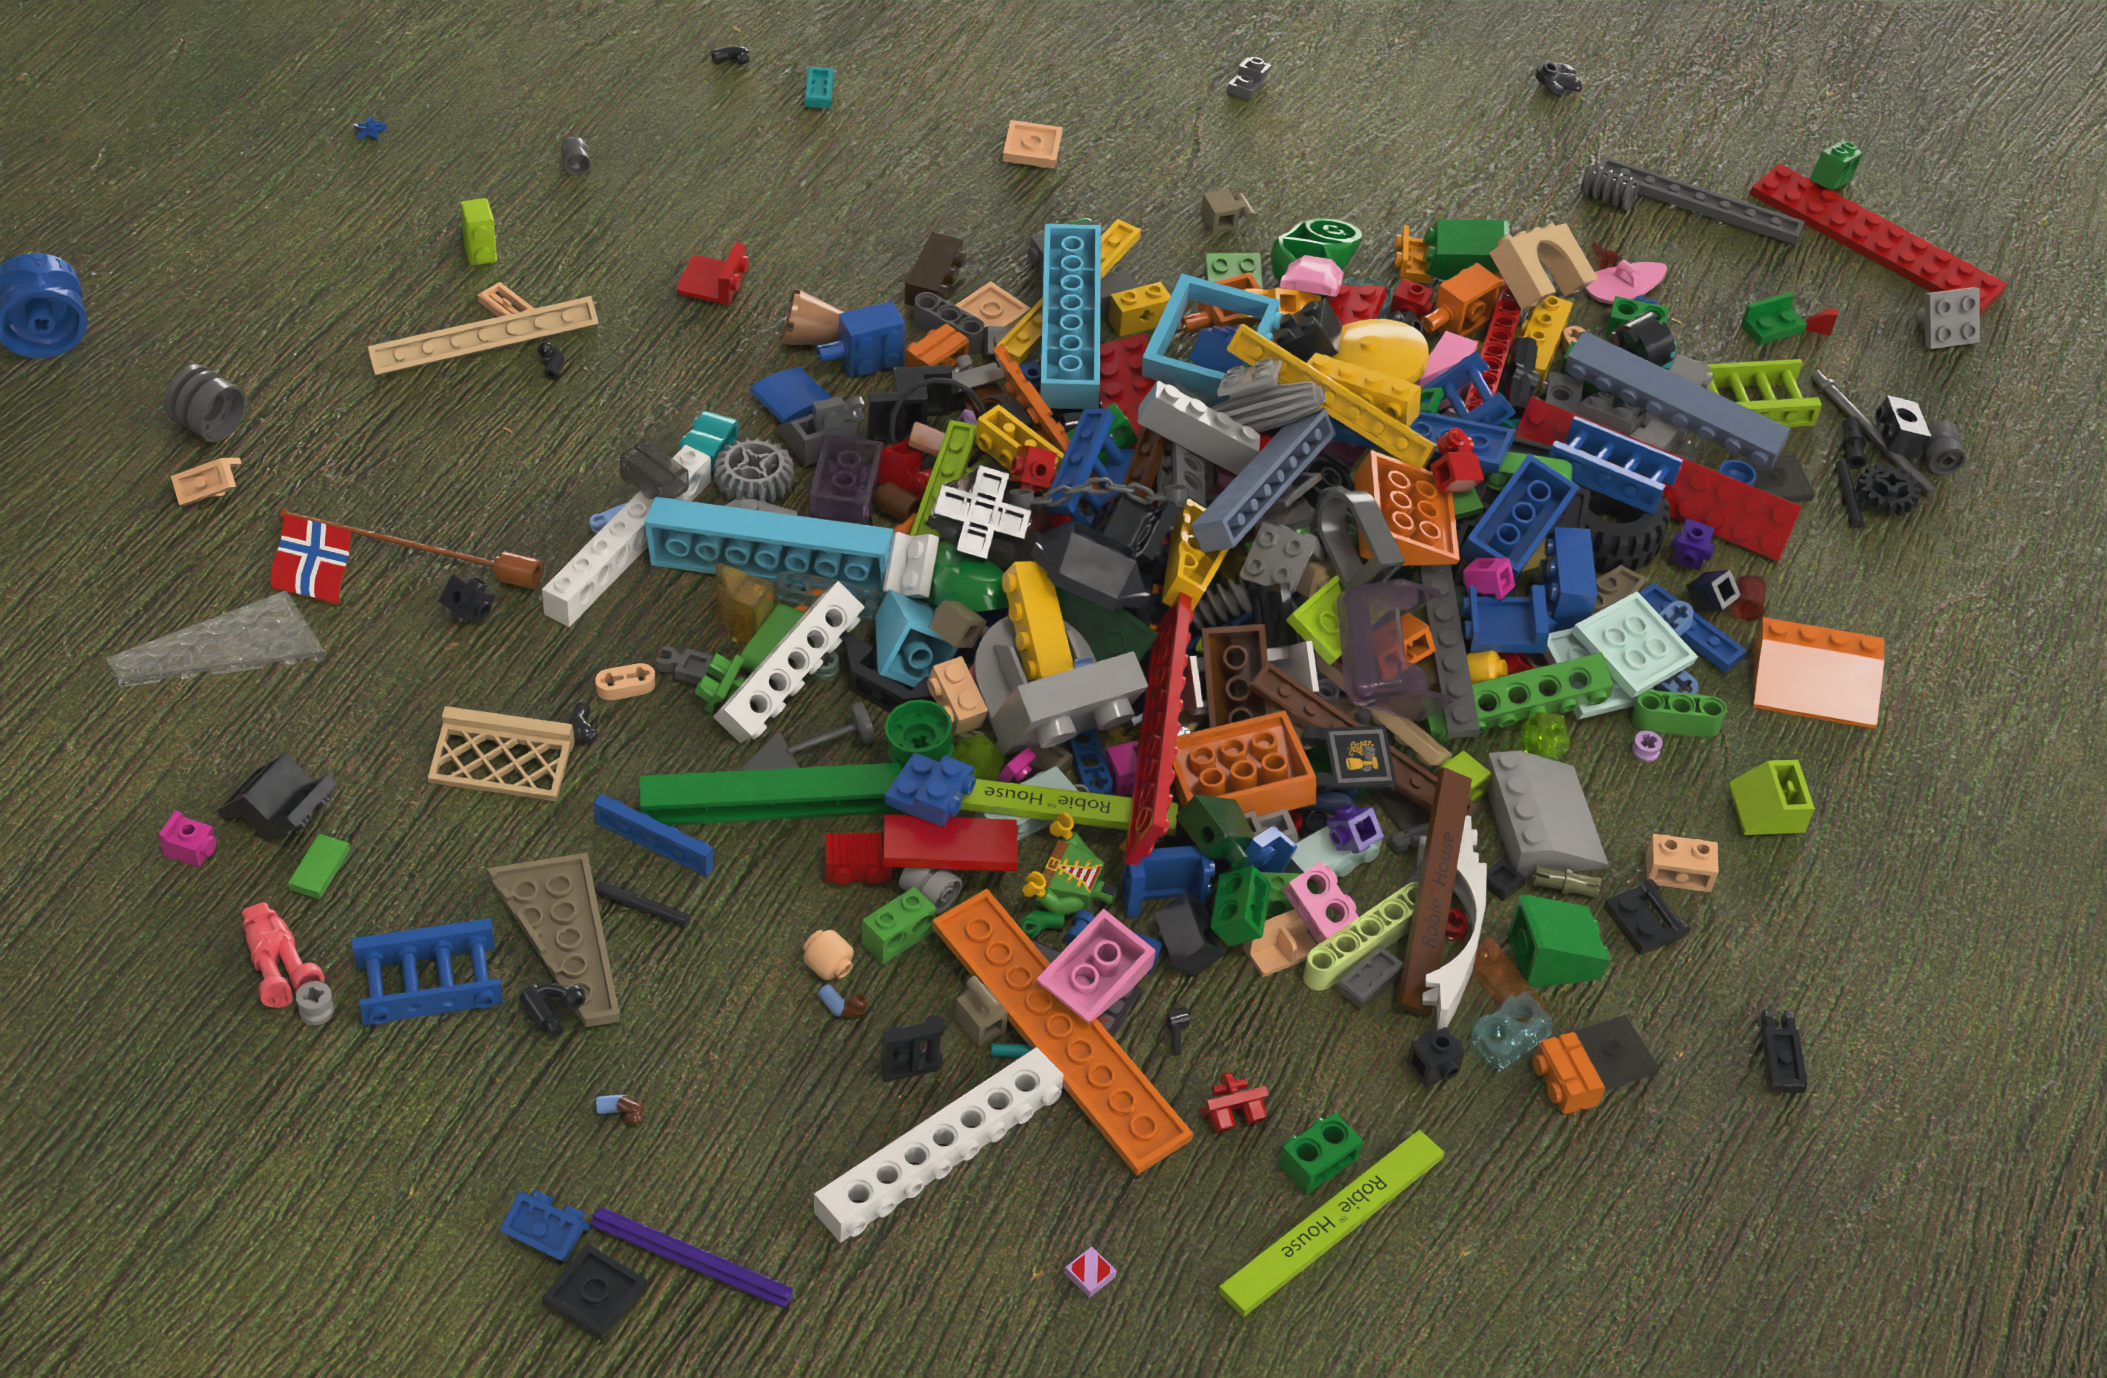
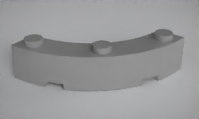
M1681 354L1676 355L1670 372L1706 389L1709 388L1714 375L1710 373L1711 366ZM1648 412L1644 419L1643 427H1638L1630 436L1670 452L1676 441L1680 442L1683 440L1687 429L1679 428L1671 421L1660 416H1654Z

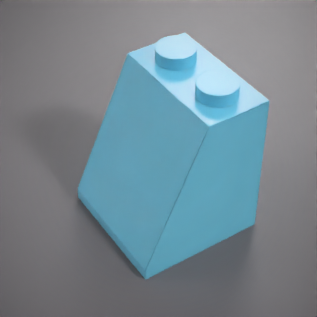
M888 590L875 615L879 675L915 687L925 676L929 677L934 665L953 659L959 647H954L929 628L937 607L893 590Z

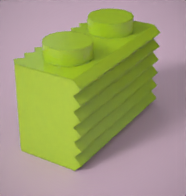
M481 198L462 201L460 208L463 239L469 264L475 266L495 263L497 261L495 225L488 200Z

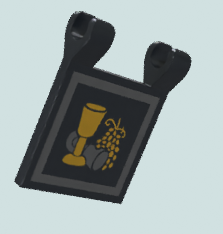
M1385 725L1338 728L1307 726L1304 729V733L1301 734V742L1304 746H1313L1325 743L1331 774H1315L1316 793L1333 789L1396 786L1397 782Z

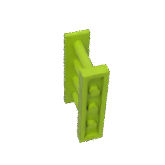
M1801 359L1706 364L1712 367L1710 373L1714 374L1708 390L1719 394L1717 388L1731 387L1737 399L1736 403L1786 427L1815 426L1822 404L1819 397L1803 398L1796 381L1802 366ZM1784 384L1791 399L1777 400L1770 385ZM1758 385L1764 401H1750L1744 386Z

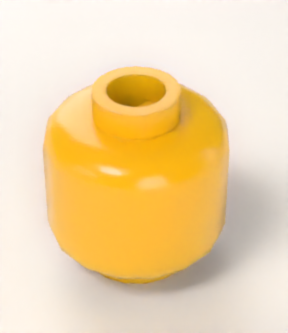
M1489 650L1467 654L1472 684L1508 675L1507 663L1505 660L1500 659L1497 652Z

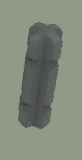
M1429 822L1406 829V833L1400 831L1391 834L1389 843L1395 852H1400L1408 849V845L1410 848L1418 846L1420 836H1427Z

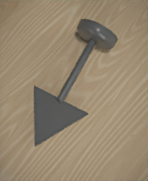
M861 701L855 702L849 709L852 724L791 747L787 746L779 730L739 771L799 768L792 754L853 731L856 732L859 740L864 745H871L876 742V736L868 712Z

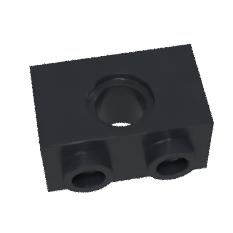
M1887 395L1882 405L1876 409L1874 418L1887 451L1919 458L1929 442L1931 434L1918 403Z

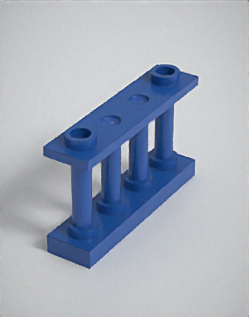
M1476 351L1464 357L1459 363L1421 388L1442 387L1444 391L1442 400L1448 398L1460 419L1498 426L1516 413L1500 392L1493 396L1481 375L1490 367ZM1472 381L1483 403L1469 412L1457 390ZM1425 399L1420 403H1429L1431 399Z
M1110 409L1083 410L1049 491L1059 485H1067L1069 487L1083 485L1085 480L1089 478L1091 471L1094 472L1097 478L1106 477L1111 479L1113 484L1122 485L1135 449H1118L1109 436L1108 430L1114 418ZM1101 447L1109 455L1105 467L1097 457ZM1098 482L1101 490H1104L1107 482ZM1064 489L1049 496L1053 500L1052 503L1066 496L1062 493ZM1112 491L1108 494H1088L1082 492L1072 494L1067 501L1051 508L1043 504V508L1047 513L1068 514L1072 521L1089 528L1102 502L1117 495L1119 492ZM1081 494L1089 504L1085 516L1077 507Z
M1576 416L1572 419L1565 443H1568V445L1555 441L1548 458L1565 460L1572 465L1573 482L1653 515L1659 506L1666 486L1661 482L1673 486L1683 462L1678 457ZM1579 449H1582V450H1585V451L1590 452V453H1592V454H1595V456H1593V455H1591V454H1588V453H1586V452H1583V451H1581V450H1579ZM1606 460H1609V461H1612V462L1617 463V464H1619V465H1622L1623 467H1620V466H1618V465H1615V464H1613V463H1610V462H1608V461H1606ZM1636 470V471H1638V472H1640V473H1642V474H1644V475L1650 477V479L1647 478V477H1645V476H1642V475H1640V474H1637V473H1635L1634 471Z
M491 918L352 938L356 970L367 969L370 998L359 999L363 1025H379L389 1021L474 1008H489L493 1005L503 1004L500 978L489 980L485 956L486 950L495 949ZM471 953L475 982L454 985L450 956ZM436 958L440 987L419 990L415 961ZM401 963L405 993L384 996L380 966Z

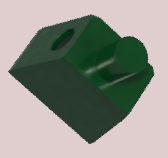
M1194 795L1175 816L1178 822L1206 857L1226 859L1234 870L1245 866L1249 861L1245 850L1254 838V834L1235 799Z

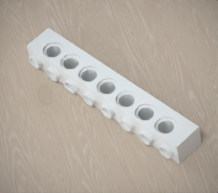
M685 445L542 589L544 615L570 627L648 547L645 520L654 498L661 497L692 502L711 483V457Z
M1037 1047L816 1192L814 1194V1214L840 1243L850 1236L855 1237L859 1235L870 1222L879 1216L885 1217L889 1215L897 1204L906 1198L917 1196L925 1185L934 1179L944 1178L951 1171L952 1167L963 1160L968 1161L979 1152L980 1148L991 1141L997 1142L1006 1134L1007 1130L1016 1124L1027 1122L1034 1112L1044 1105L1050 1106L1055 1103L1062 1093L1064 1074ZM938 1144H946L948 1146H939ZM916 1162V1163H919L920 1165H912V1164H909V1163ZM883 1181H890V1182H892V1183H891V1184H884V1183H881V1182H883ZM854 1200H862V1201H864V1202H863V1203H855V1202H852V1201H854Z

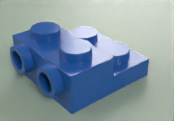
M914 752L885 794L884 804L944 827L951 816L955 817L958 814L964 796L970 795L975 787L974 766L946 755L938 762Z

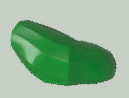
M1316 218L1296 224L1289 232L1278 237L1273 242L1271 265L1277 282L1280 284L1282 276L1286 275L1289 264L1304 255L1332 259L1343 270L1357 252L1361 244L1362 232L1350 223L1330 218ZM1317 294L1321 296V300L1327 298V295Z
M960 533L938 544L929 597L921 598L923 602L938 607L943 600L959 601L974 612L1009 607L1007 594L1002 588V575L1004 572L993 564L995 553L992 540L985 562L955 554Z

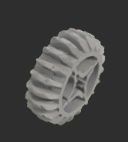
M746 437L744 442L735 440L733 446L725 445V449L719 452L714 464V480L716 486L720 489V494H726L728 500H741L745 496L747 499H755L760 502L768 501L774 504L776 498L783 499L785 492H790V487L794 480V463L788 454V450H782L780 443L772 445L770 439L763 442L758 437L755 441H750Z

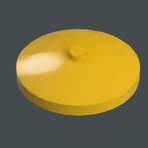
M1368 319L1342 326L1339 353L1330 358L1352 363L1356 366L1414 384L1423 376L1428 367L1429 351L1424 336L1410 325L1394 320Z

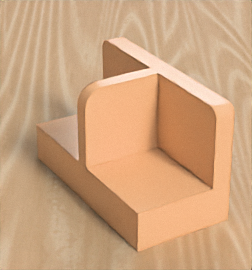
M219 458L171 476L179 505H188L207 497H219L224 495L225 491L235 488L236 484L231 468L242 464L240 458Z
M1293 909L1266 920L1263 937L1244 942L1243 950L1261 976L1265 977L1307 960L1308 953L1317 945L1308 934L1307 926L1297 911Z

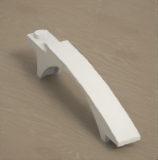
M1471 816L1465 817L1453 891L1468 912L1473 934L1466 947L1456 958L1440 969L1426 974L1425 986L1435 988L1423 993L1422 1002L1423 1005L1436 1006L1437 1030L1444 1027L1447 1028L1457 1010L1473 971L1486 907L1487 863H1479V853L1473 852V849L1477 847V829H1472ZM1420 836L1417 853V866L1419 867L1422 866L1427 836Z

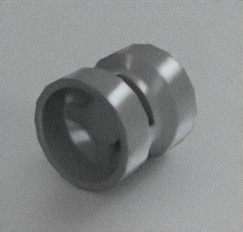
M577 137L565 140L561 145L565 170L575 176L585 174L591 167V159L586 142Z

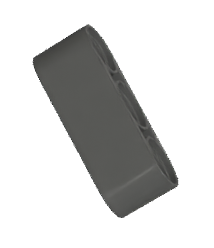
M924 292L915 297L914 324L916 327L928 333L930 330H937L947 323L956 332H960L968 338V355H975L983 350L985 324L981 319L933 293Z

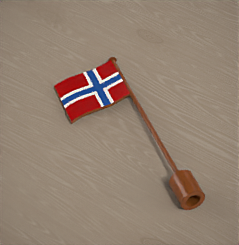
M282 508L279 511V517L283 520L282 536L271 568V587L275 591L341 607L340 588L350 559L351 533L493 567V573L496 574L498 581L533 590L537 588L541 580L543 563L540 559L507 551L503 552L501 556H497L495 561L291 513L288 512L287 508Z

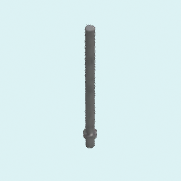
M1819 370L1812 373L1810 378L1819 386L1818 390L1822 394L1826 393L1848 417L1858 418L1861 423V430L1898 467H1902L1904 473H1912L1910 479L1919 481L1917 487L1921 488V491L1927 497L1932 496L1936 492V488L1903 455L1887 451L1881 433L1835 387L1836 383L1832 379H1827Z

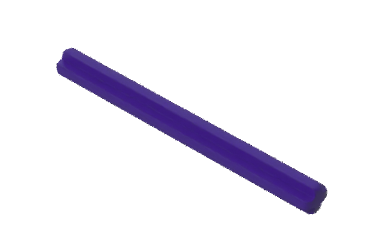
M603 1207L595 1211L591 1225L595 1229L781 1308H785L791 1300L793 1289L787 1285Z

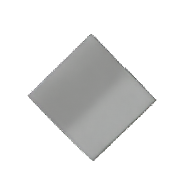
M996 362L952 374V379L971 389L1005 380L1001 368H998ZM952 385L951 394L963 392Z

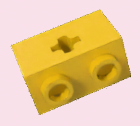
M1161 282L1110 294L1108 321L1119 337L1154 329L1157 327L1171 296Z

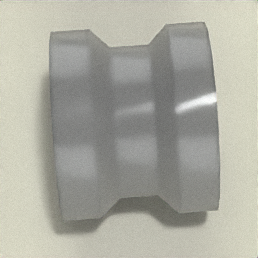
M311 981L303 984L297 990L296 1001L299 1017L303 1022L315 1026L324 1024L331 1019L334 1013L331 989L327 984L320 981Z

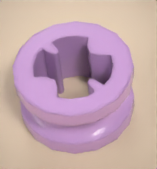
M1652 731L1637 733L1632 745L1633 755L1645 762L1656 760L1662 748L1661 737Z

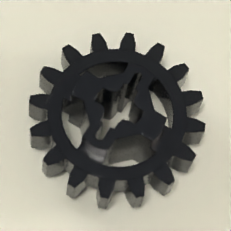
M1877 463L1874 469L1868 466L1865 472H1861L1855 490L1860 493L1858 496L1859 500H1866V508L1873 506L1877 514L1883 511L1886 516L1890 517L1891 512H1895L1900 517L1903 511L1909 514L1912 508H1916L1921 488L1917 487L1918 480L1910 479L1912 473L1904 474L1901 472L1902 467L1899 466L1894 469L1887 463L1886 467L1882 468Z

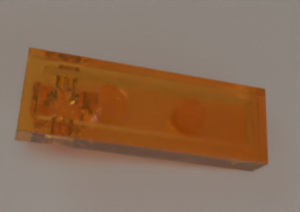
M1493 938L1483 941L1477 948L1473 971L1521 1033L1548 1021L1551 1011L1503 953V950L1500 949Z

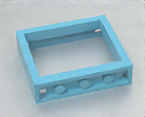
M1181 274L1142 357V376L1169 384L1176 381L1187 389L1218 397L1217 390L1226 373L1164 356L1189 301L1194 300L1260 318L1262 320L1257 333L1273 342L1274 334L1272 333L1274 329L1278 330L1280 328V321L1283 313L1279 312L1280 300ZM1245 361L1242 363L1244 369L1253 367ZM1228 395L1219 397L1226 400L1230 399Z

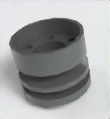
M194 364L181 370L170 382L165 393L164 409L165 414L171 420L185 428H190L193 433L206 441L215 443L227 438L238 427L244 416L247 401L244 391L239 386L227 379L220 378L218 374L211 372L202 365Z

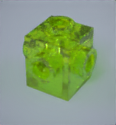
M1537 711L1521 726L1523 733L1522 743L1525 746L1526 753L1557 761L1570 749V738L1567 735L1565 716Z
M983 733L961 739L951 756L953 759L974 766L973 776L976 779L990 781L997 779V776L1001 773L1000 769L1006 760Z

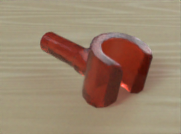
M1594 242L1592 247L1601 258L1600 268L1606 269L1609 263H1611L1612 267H1615L1619 260V255L1612 250L1604 251L1597 242Z

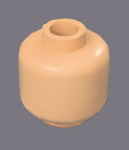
M834 930L816 931L803 946L805 964L823 980H831L835 977L841 979L853 967L851 962L854 954L852 946Z

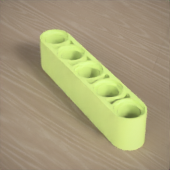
M1419 882L1407 884L1311 949L1308 953L1303 974L1305 984L1317 991L1328 989L1379 945L1386 949L1410 932Z

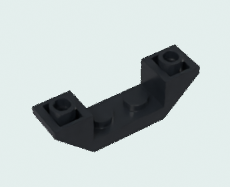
M849 634L844 638V662L851 692L890 713L897 706L907 701L922 699L937 703L927 686L929 677L925 676L910 691L902 684L895 683L879 675L873 669V647Z

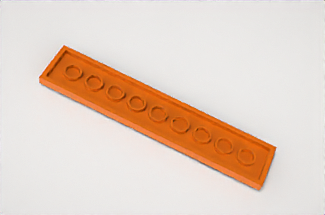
M988 889L981 891L932 920L934 931L971 976H977L982 984H985L1008 1011V1021L1032 1050L1037 1047L1064 1074L1062 1084L1064 1089L1136 1176L1192 1141L1194 1133L1096 1018L1088 1024L1036 982L1037 978L1050 965V962Z

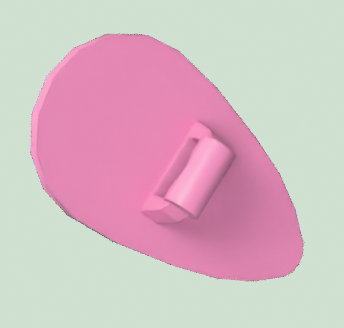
M1622 260L1618 266L1595 272L1598 280L1586 287L1585 291L1593 299L1607 304H1613L1615 296L1635 300L1637 296L1646 294L1664 279L1667 266L1663 263L1655 262L1630 264L1626 260Z

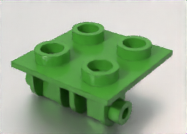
M1206 253L1204 276L1207 277L1208 281L1216 282L1251 272L1260 288L1263 289L1260 253Z

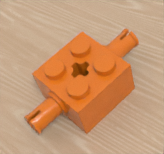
M1476 263L1440 284L1433 312L1423 316L1420 322L1427 333L1436 330L1441 335H1444L1448 331L1466 338L1491 323L1499 290L1507 283L1500 272L1493 274L1479 263Z
M1251 272L1215 282L1241 290L1246 288L1261 289ZM1198 302L1199 313L1182 316L1180 320L1185 334L1201 330L1202 328H1213L1214 326L1224 328L1225 325L1236 327V325L1245 324L1257 332L1261 323L1259 319H1241L1238 312Z

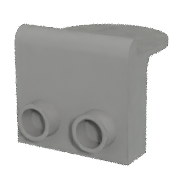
M1007 616L995 623L983 636L976 650L974 677L977 688L988 709L987 714L998 739L994 746L998 755L1003 757L1023 751L1027 747L1032 748L1039 745L1041 748L1053 747L1068 741L1078 733L1097 727L1099 730H1107L1131 720L1135 716L1131 705L1148 687L1134 651L1096 662L1094 654L1083 636L1063 620L1073 664L1076 658L1093 656L1091 664L1028 683L1022 669L1021 654L1015 644L1016 633L1013 622Z

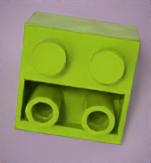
M1799 760L1766 761L1729 782L1728 787L1744 835L1806 832L1815 808Z

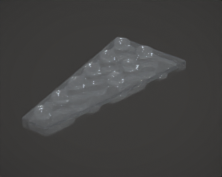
M285 590L107 657L106 660L118 685L126 687L160 682L163 677L181 675L182 679L193 678L194 673L211 671L212 675L259 669L263 668L266 663L284 661L285 665L296 664L297 659L314 657L315 661L326 660V655L323 647Z

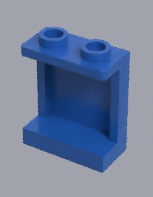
M1532 585L1530 597H1504L1503 599L1477 597L1476 586H1469L1468 597L1462 598V615L1468 616V621H1464V639H1470V652L1492 650L1494 652L1546 653L1549 626L1544 585Z
M1197 845L1153 849L1149 857L1144 856L1137 866L1125 863L1121 896L1126 918L1140 917L1142 901L1177 898L1184 892L1206 904V898L1211 897L1210 877L1215 876L1213 858L1206 857Z

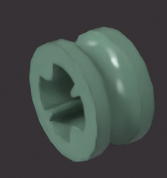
M826 651L821 659L824 661L823 663H828V666L821 665L812 674L821 680L831 679L838 673V655L834 651L830 654Z

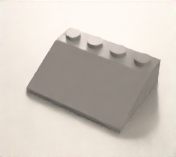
M1523 751L1488 754L1485 768L1492 772L1487 794L1510 865L1523 876L1534 875L1533 871L1536 865L1564 871L1565 868L1573 871L1608 868V862L1574 766Z

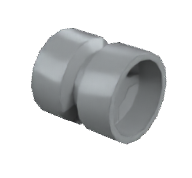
M905 867L899 879V886L904 891H908L915 886L936 907V914H940L947 910L956 900L962 888V881L951 871L945 869Z

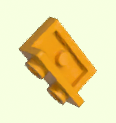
M1407 225L1403 226L1402 235L1397 234L1395 251L1400 252H1396L1394 268L1399 269V280L1406 279L1415 283L1431 284L1433 276L1425 274V261H1423L1426 244L1423 243V239L1409 238V226Z

